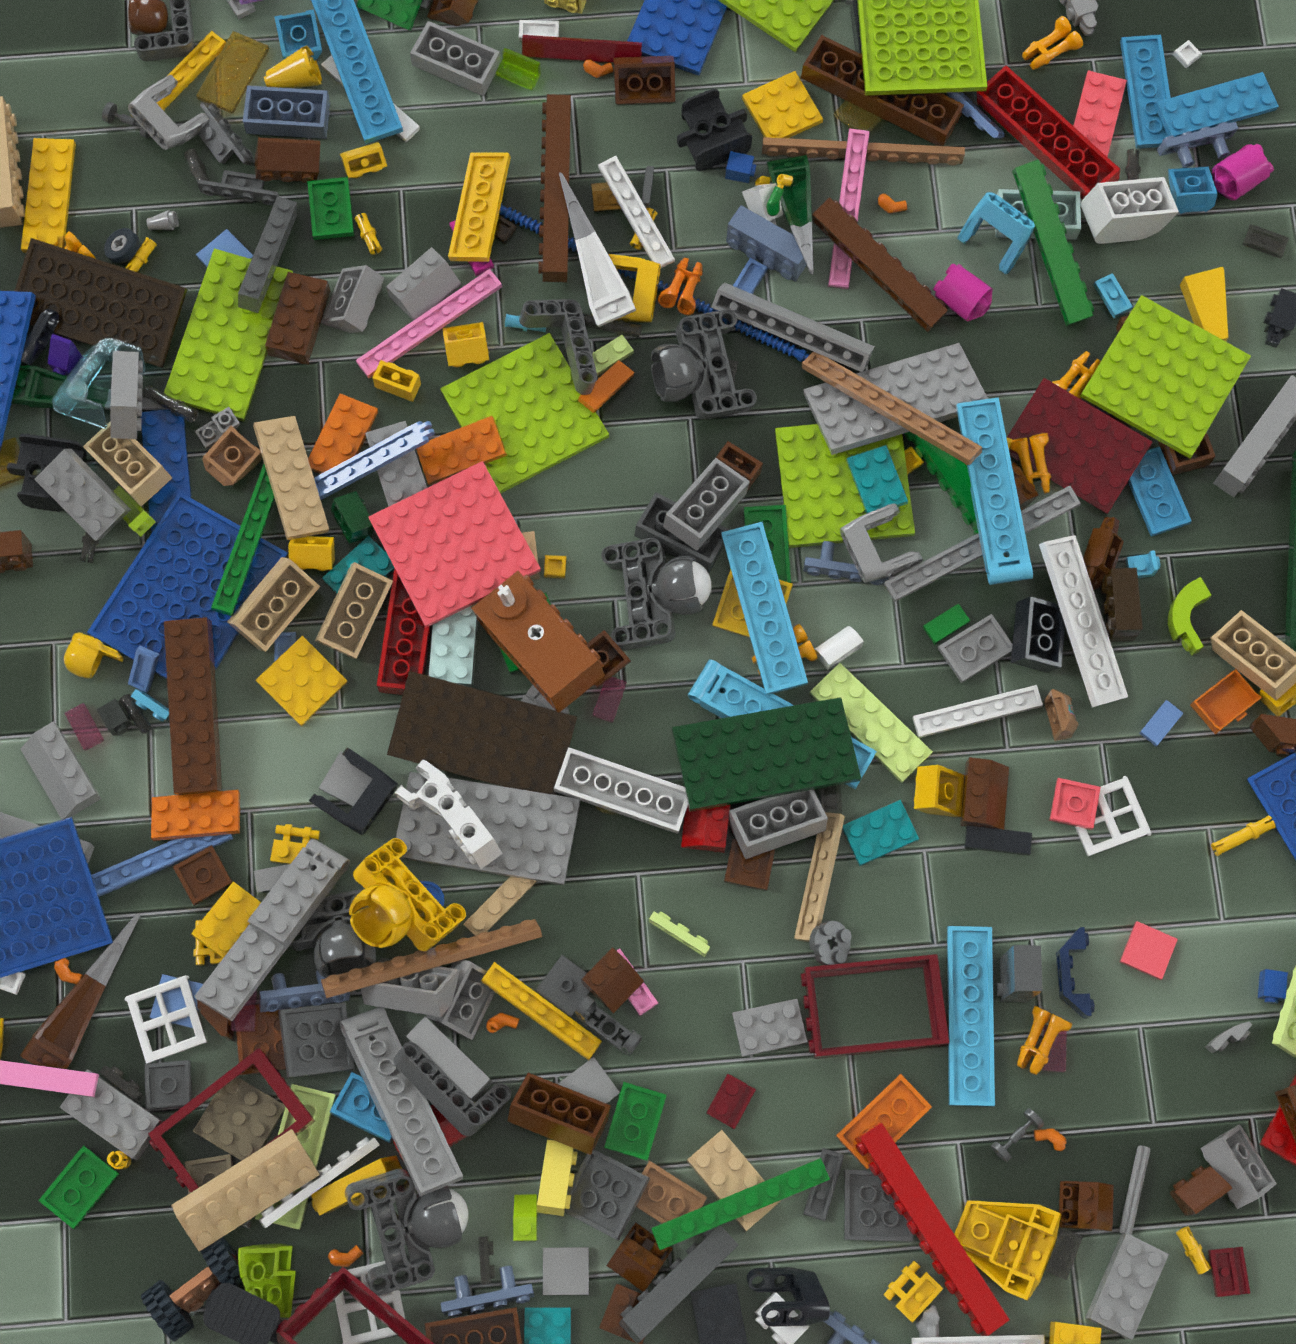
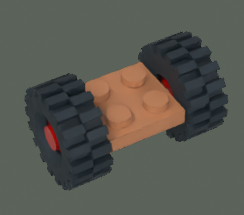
M224 1237L200 1251L209 1267H206L174 1292L164 1281L159 1280L141 1294L142 1302L146 1306L147 1311L151 1314L153 1320L156 1321L158 1327L162 1329L163 1333L173 1342L194 1328V1322L190 1318L189 1313L201 1308L203 1302L208 1299L213 1289H216L223 1283H230L241 1289L245 1288L240 1277L238 1254Z

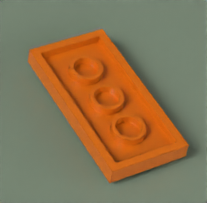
M339 394L308 458L311 470L322 474L357 455L366 439L365 433L369 432L379 412L378 408Z
M493 416L431 439L428 443L416 449L429 485L443 481L481 461L486 464L507 456Z
M239 790L152 797L151 839L153 841L240 833Z
M900 1074L848 1123L836 1137L868 1169V1159L866 1156H862L855 1146L857 1144L855 1141L856 1137L875 1124L882 1122L894 1142H896L932 1106Z

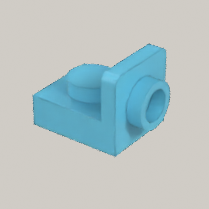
M1155 550L1150 551L1146 555L1130 556L1125 559L1127 568H1137L1138 578L1155 576L1158 569H1160V559L1156 556Z

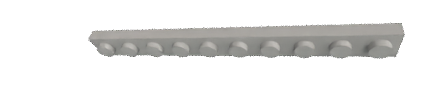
M1071 486L1021 511L1025 534L1080 506L1081 503ZM979 533L885 581L884 585L893 601L896 602L982 557Z

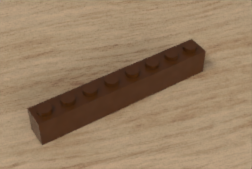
M829 197L812 214V222L924 330L929 332L945 316L948 311L945 303L940 299H936L926 285H921L916 280L917 278L914 273L909 270L906 271L901 266V261L895 256L892 257L882 243H877L866 228L862 229L857 224L856 218L851 214L848 215L837 200L833 201Z

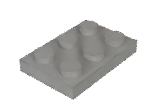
M990 614L938 646V650L959 681L963 683L1012 653L1013 644L994 616Z
M797 999L732 1013L742 1057L807 1043Z

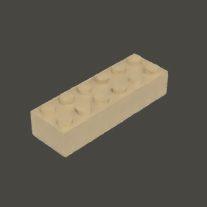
M0 96V228L23 225L22 217H25V209L23 204H21V199L24 198L23 189L19 186L22 174L17 165V162H20V154L16 150V144L19 141L17 132H14L17 120L15 114H12L10 104L6 103L3 96Z
M291 1129L172 1204V1208L182 1227L200 1252L320 1174Z

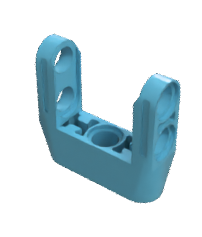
M987 192L970 214L957 239L965 244L971 236L976 234L983 220L991 224L1013 241L999 264V270L1007 275L1028 244L1035 224L1030 218L1000 196Z

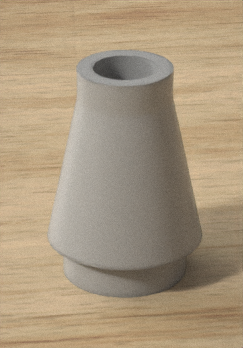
M170 210L146 220L149 230H174V228L179 226L176 212Z

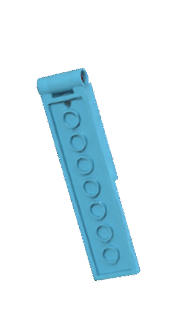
M999 397L957 403L956 410L961 435L982 446V453L967 467L988 583L993 585L1032 579L1033 570Z
M711 659L708 660L687 695L690 700L700 704L701 707L721 718L794 706L774 694L766 695L764 688ZM851 737L862 779L877 751ZM860 781L846 783V785L856 790Z

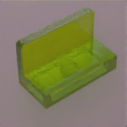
M504 48L502 51L503 59L496 71V76L533 90L541 75L540 62Z

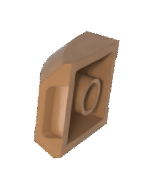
M232 426L225 431L202 458L206 471L223 486L233 485L263 459L261 451Z
M1052 689L1044 699V705L1054 741L1071 738L1079 726L1071 703L1072 699L1070 696Z

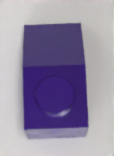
M52 334L48 365L53 370L52 372L73 377L82 355L71 340Z

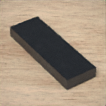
M967 825L964 848L1030 855L1032 833Z

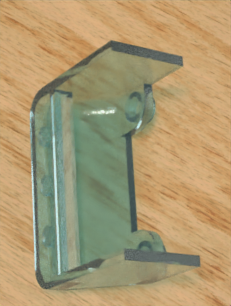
M105 338L92 346L82 355L53 396L52 404L54 410L106 429L107 422L102 404L85 399L88 395V387L106 361H113V351L139 352V361H143L144 373L146 368L142 349L113 338Z

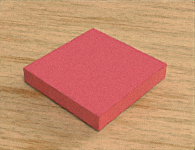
M1057 778L1049 821L1093 830L1101 787Z
M1136 921L1120 963L1162 980L1178 939Z

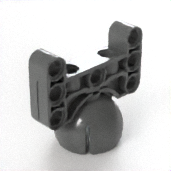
M721 310L684 317L675 329L679 345L663 344L652 350L651 361L655 362L651 365L652 378L656 392L662 401L677 402L692 394L695 414L702 420L749 411L756 403L757 396L753 390H735L722 334L730 332L737 322V316L733 311ZM722 318L727 319L730 325L724 324ZM702 322H707L710 325V329L705 328ZM682 326H688L691 332L684 331ZM712 361L718 362L720 368H715L712 365ZM741 397H746L749 400V404L743 403ZM722 400L727 401L730 405V408L724 407L722 405ZM702 404L708 405L710 412L703 410Z
M363 889L326 896L298 933L302 937L299 940H293L290 944V947L295 951L315 947L314 963L319 974L325 978L330 975L343 974L355 968H364L376 962V948L363 942L354 932L350 923V905L357 894ZM338 906L343 907L340 911H334Z

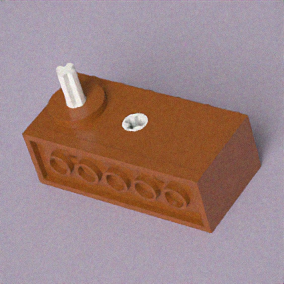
M517 571L471 609L483 629L555 711L561 712L605 676L602 669L604 665L600 661L601 657L593 648L591 650L588 648L583 636L580 633L576 635L572 624L566 618L562 619L561 613L554 604L550 605L546 601L547 597L540 589H535L530 577L527 574L523 576Z

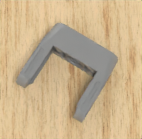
M172 75L166 76L145 89L128 105L129 112L133 118L164 150L182 145L198 135V132L210 120L206 113H200L178 127L159 107L157 102L170 95L178 84V81Z
M895 503L862 515L840 528L841 537L864 583L887 578L912 568L923 561L920 552L910 551L882 563L867 530L887 523L897 516L900 511Z

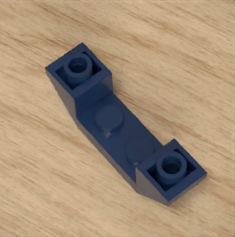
M1080 927L1056 952L1059 997L1083 1019H1086L1094 1013V1000L1090 999V993L1072 994V991L1075 990V980L1073 977L1071 978L1070 969H1073V957L1069 953L1083 952L1086 950V946H1089V935L1085 933V927Z

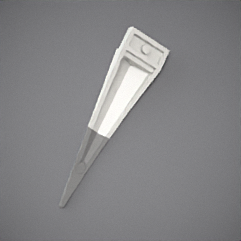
M559 173L589 306L597 326L600 327L637 310L629 290L564 175Z

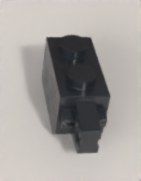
M1281 288L1277 295L1274 294L1269 304V306H1272L1271 312H1267L1263 321L1266 324L1264 332L1267 333L1265 344L1277 348L1282 338L1290 335L1296 324V293Z

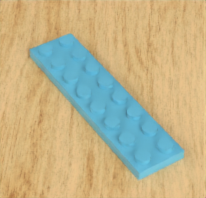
M759 522L721 532L766 695L807 685V677L763 523Z
M948 926L949 1106L994 1107L992 927Z

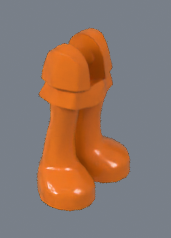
M683 258L680 261L677 269L674 271L675 276L671 285L658 296V302L662 307L673 308L682 282L685 283L686 286L677 304L679 312L684 315H691L696 309L693 293L697 283L700 282L703 271L702 263L700 262L696 263L692 272L688 271V258Z

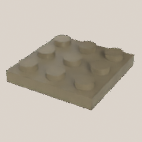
M236 1077L214 1095L193 1132L242 1161L263 1148L283 1115L286 1106Z

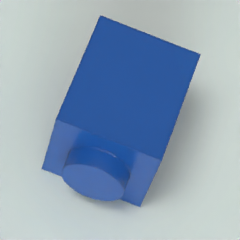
M730 151L725 179L749 183L750 176H755L757 166L753 164L754 156Z
M1269 969L1261 971L1258 998L1265 999L1264 1002L1268 1004H1278V1001L1286 999L1288 972Z

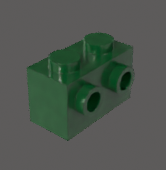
M356 491L333 499L330 510L349 544L372 536L374 528L368 518L371 515H369L364 500L358 496Z

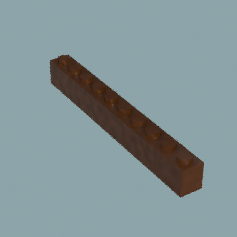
M547 94V102L542 103V115H546V120L542 119V132H546V137H542L541 149H545V154H541V167H545V172H541V184H545V188L540 190V202H544V207H540V220H544V225H540L539 238H543V243H539V256H543V261H539L538 274H543L542 282L567 283L569 213L559 173L564 175L569 184L571 95Z

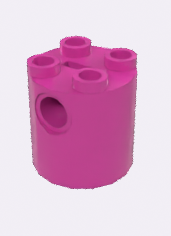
M1247 144L1236 153L1231 154L1212 168V177L1216 190L1230 200H1237L1259 183L1268 179L1274 168L1263 154V148L1259 144Z
M951 264L946 271L948 275L943 281L939 280L933 288L935 298L942 300L952 311L967 322L982 317L992 304L993 288L967 271L961 264Z

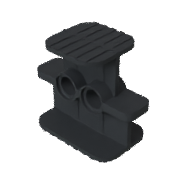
M714 88L694 95L682 104L681 117L683 120H686L690 130L677 136V144L680 148L688 146L695 161L697 171H705L708 168L725 163L729 159L730 151L745 154L749 152L752 146V135L747 132L743 124L747 120L746 110L741 109L727 114L719 98L720 93L718 89ZM718 123H723V124H725V125H724V126H719V125H717V124H718ZM704 130L707 133L702 134L699 131Z
M21 434L19 436L21 447L17 464L8 463L7 470L10 474L25 476L22 490L17 493V497L23 505L33 509L64 511L34 480L38 475L32 474L37 469H41L42 472L64 449H72L82 460L87 456V452L82 444L77 441Z
M223 1283L211 1291L205 1303L206 1310L203 1315V1321L209 1329L240 1344H268L269 1341L279 1344L276 1331L284 1320L280 1319V1311L276 1305L230 1283Z

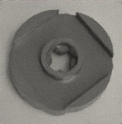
M837 921L822 922L812 930L809 945L810 949L814 951V958L823 965L844 963L850 950L852 935L850 930ZM832 939L833 945L830 949V945L827 943V941Z

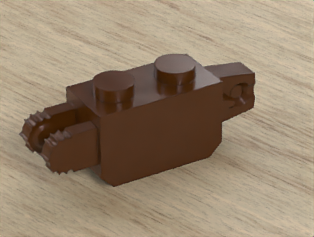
M1105 517L1100 528H1093L1083 557L1094 590L1099 589L1104 576H1107L1111 568L1116 567L1124 543L1122 538L1117 535L1120 521L1115 517Z

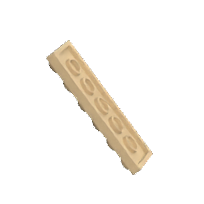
M290 416L255 422L253 427L287 540L327 533L329 526L296 417Z

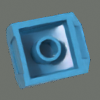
M314 9L291 15L274 16L283 59L307 45L313 52V55L310 57L313 60H317L322 53V47Z
M1209 167L1168 169L1170 191L1180 214L1184 212H1207L1215 206L1217 190Z

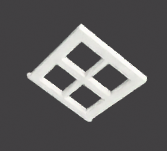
M1126 776L1100 788L1098 806L1102 816L1095 818L1094 825L1105 821L1112 839L1093 845L1087 829L1075 826L1087 857L1145 835L1151 836L1152 833ZM1123 788L1130 805L1111 812L1104 795ZM1133 811L1139 829L1121 835L1114 817Z
M185 975L125 997L146 1064L207 1043L188 982L189 976ZM180 987L186 1007L168 1013L162 993ZM156 996L162 1016L143 1022L137 1002ZM189 1016L195 1037L177 1043L171 1022ZM165 1025L171 1045L152 1051L146 1031Z
M385 1261L349 1269L348 1271L356 1278L361 1277V1282L369 1288L367 1282L368 1272L374 1267L385 1264ZM400 1290L378 1296L387 1304L393 1302L394 1310L405 1319ZM343 1291L335 1298L343 1339L342 1344H362L397 1335L389 1327L377 1330L375 1316L367 1310L371 1332L352 1336L347 1313L366 1308L358 1301L345 1304Z

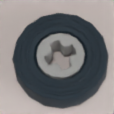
M129 228L116 230L105 243L104 252L106 257L116 264L129 261L139 248V238Z

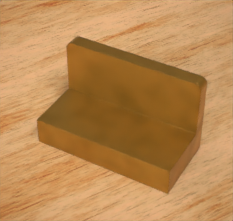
M607 182L591 184L594 211L621 209Z

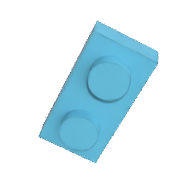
M1113 273L1094 282L1093 286L1113 319L1132 310V304Z
M135 689L131 697L137 700L135 702L136 705L144 710L150 709L154 712L152 715L162 722L164 720L170 721L168 707L146 692Z

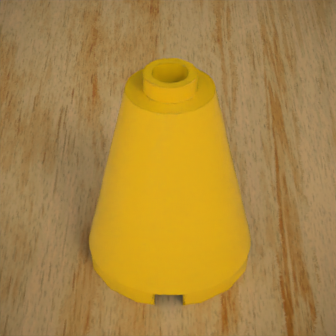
M307 45L303 46L267 70L266 76H264L266 86L302 88L321 85V72L317 61L310 57L313 55L310 47Z

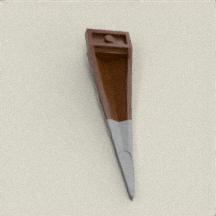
M139 913L131 919L113 940V943L107 947L32 1035L33 1037L20 1055L22 1058L37 1066L59 1069L68 1068L107 982L140 917Z

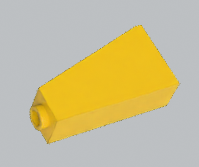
M1219 267L1185 276L1180 284V288L1193 323L1226 341L1228 339L1224 268Z
M397 1156L380 1158L316 1191L311 1195L314 1210L320 1216L347 1205L345 1189L349 1184L395 1169H402ZM378 1186V1187H376V1188L374 1189V1191H376V1190H378V1189H380V1188H382V1187H384V1186ZM362 1193L353 1194L351 1199H359Z

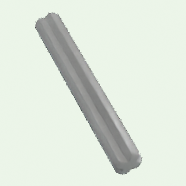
M1140 1145L1137 1147L1119 1228L1121 1234L1128 1233L1132 1235L1150 1155V1148Z

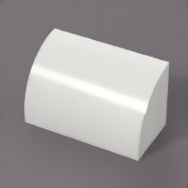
M847 626L814 650L819 660L829 670L860 649L864 641L853 628Z

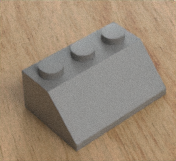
M431 247L389 283L386 288L388 297L414 321L447 298L461 285V282L446 260Z
M367 265L342 269L321 323L349 333L363 332L368 324L369 315L375 307L377 295L382 289L384 277Z
M463 959L453 962L450 967L452 969H459V977L452 1005L442 1017L427 1015L426 1018L473 1040L495 991L481 982L487 971Z
M1240 1124L1200 1148L1205 1160L1233 1188L1227 1193L1230 1201L1235 1204L1237 1209L1259 1199L1277 1184Z

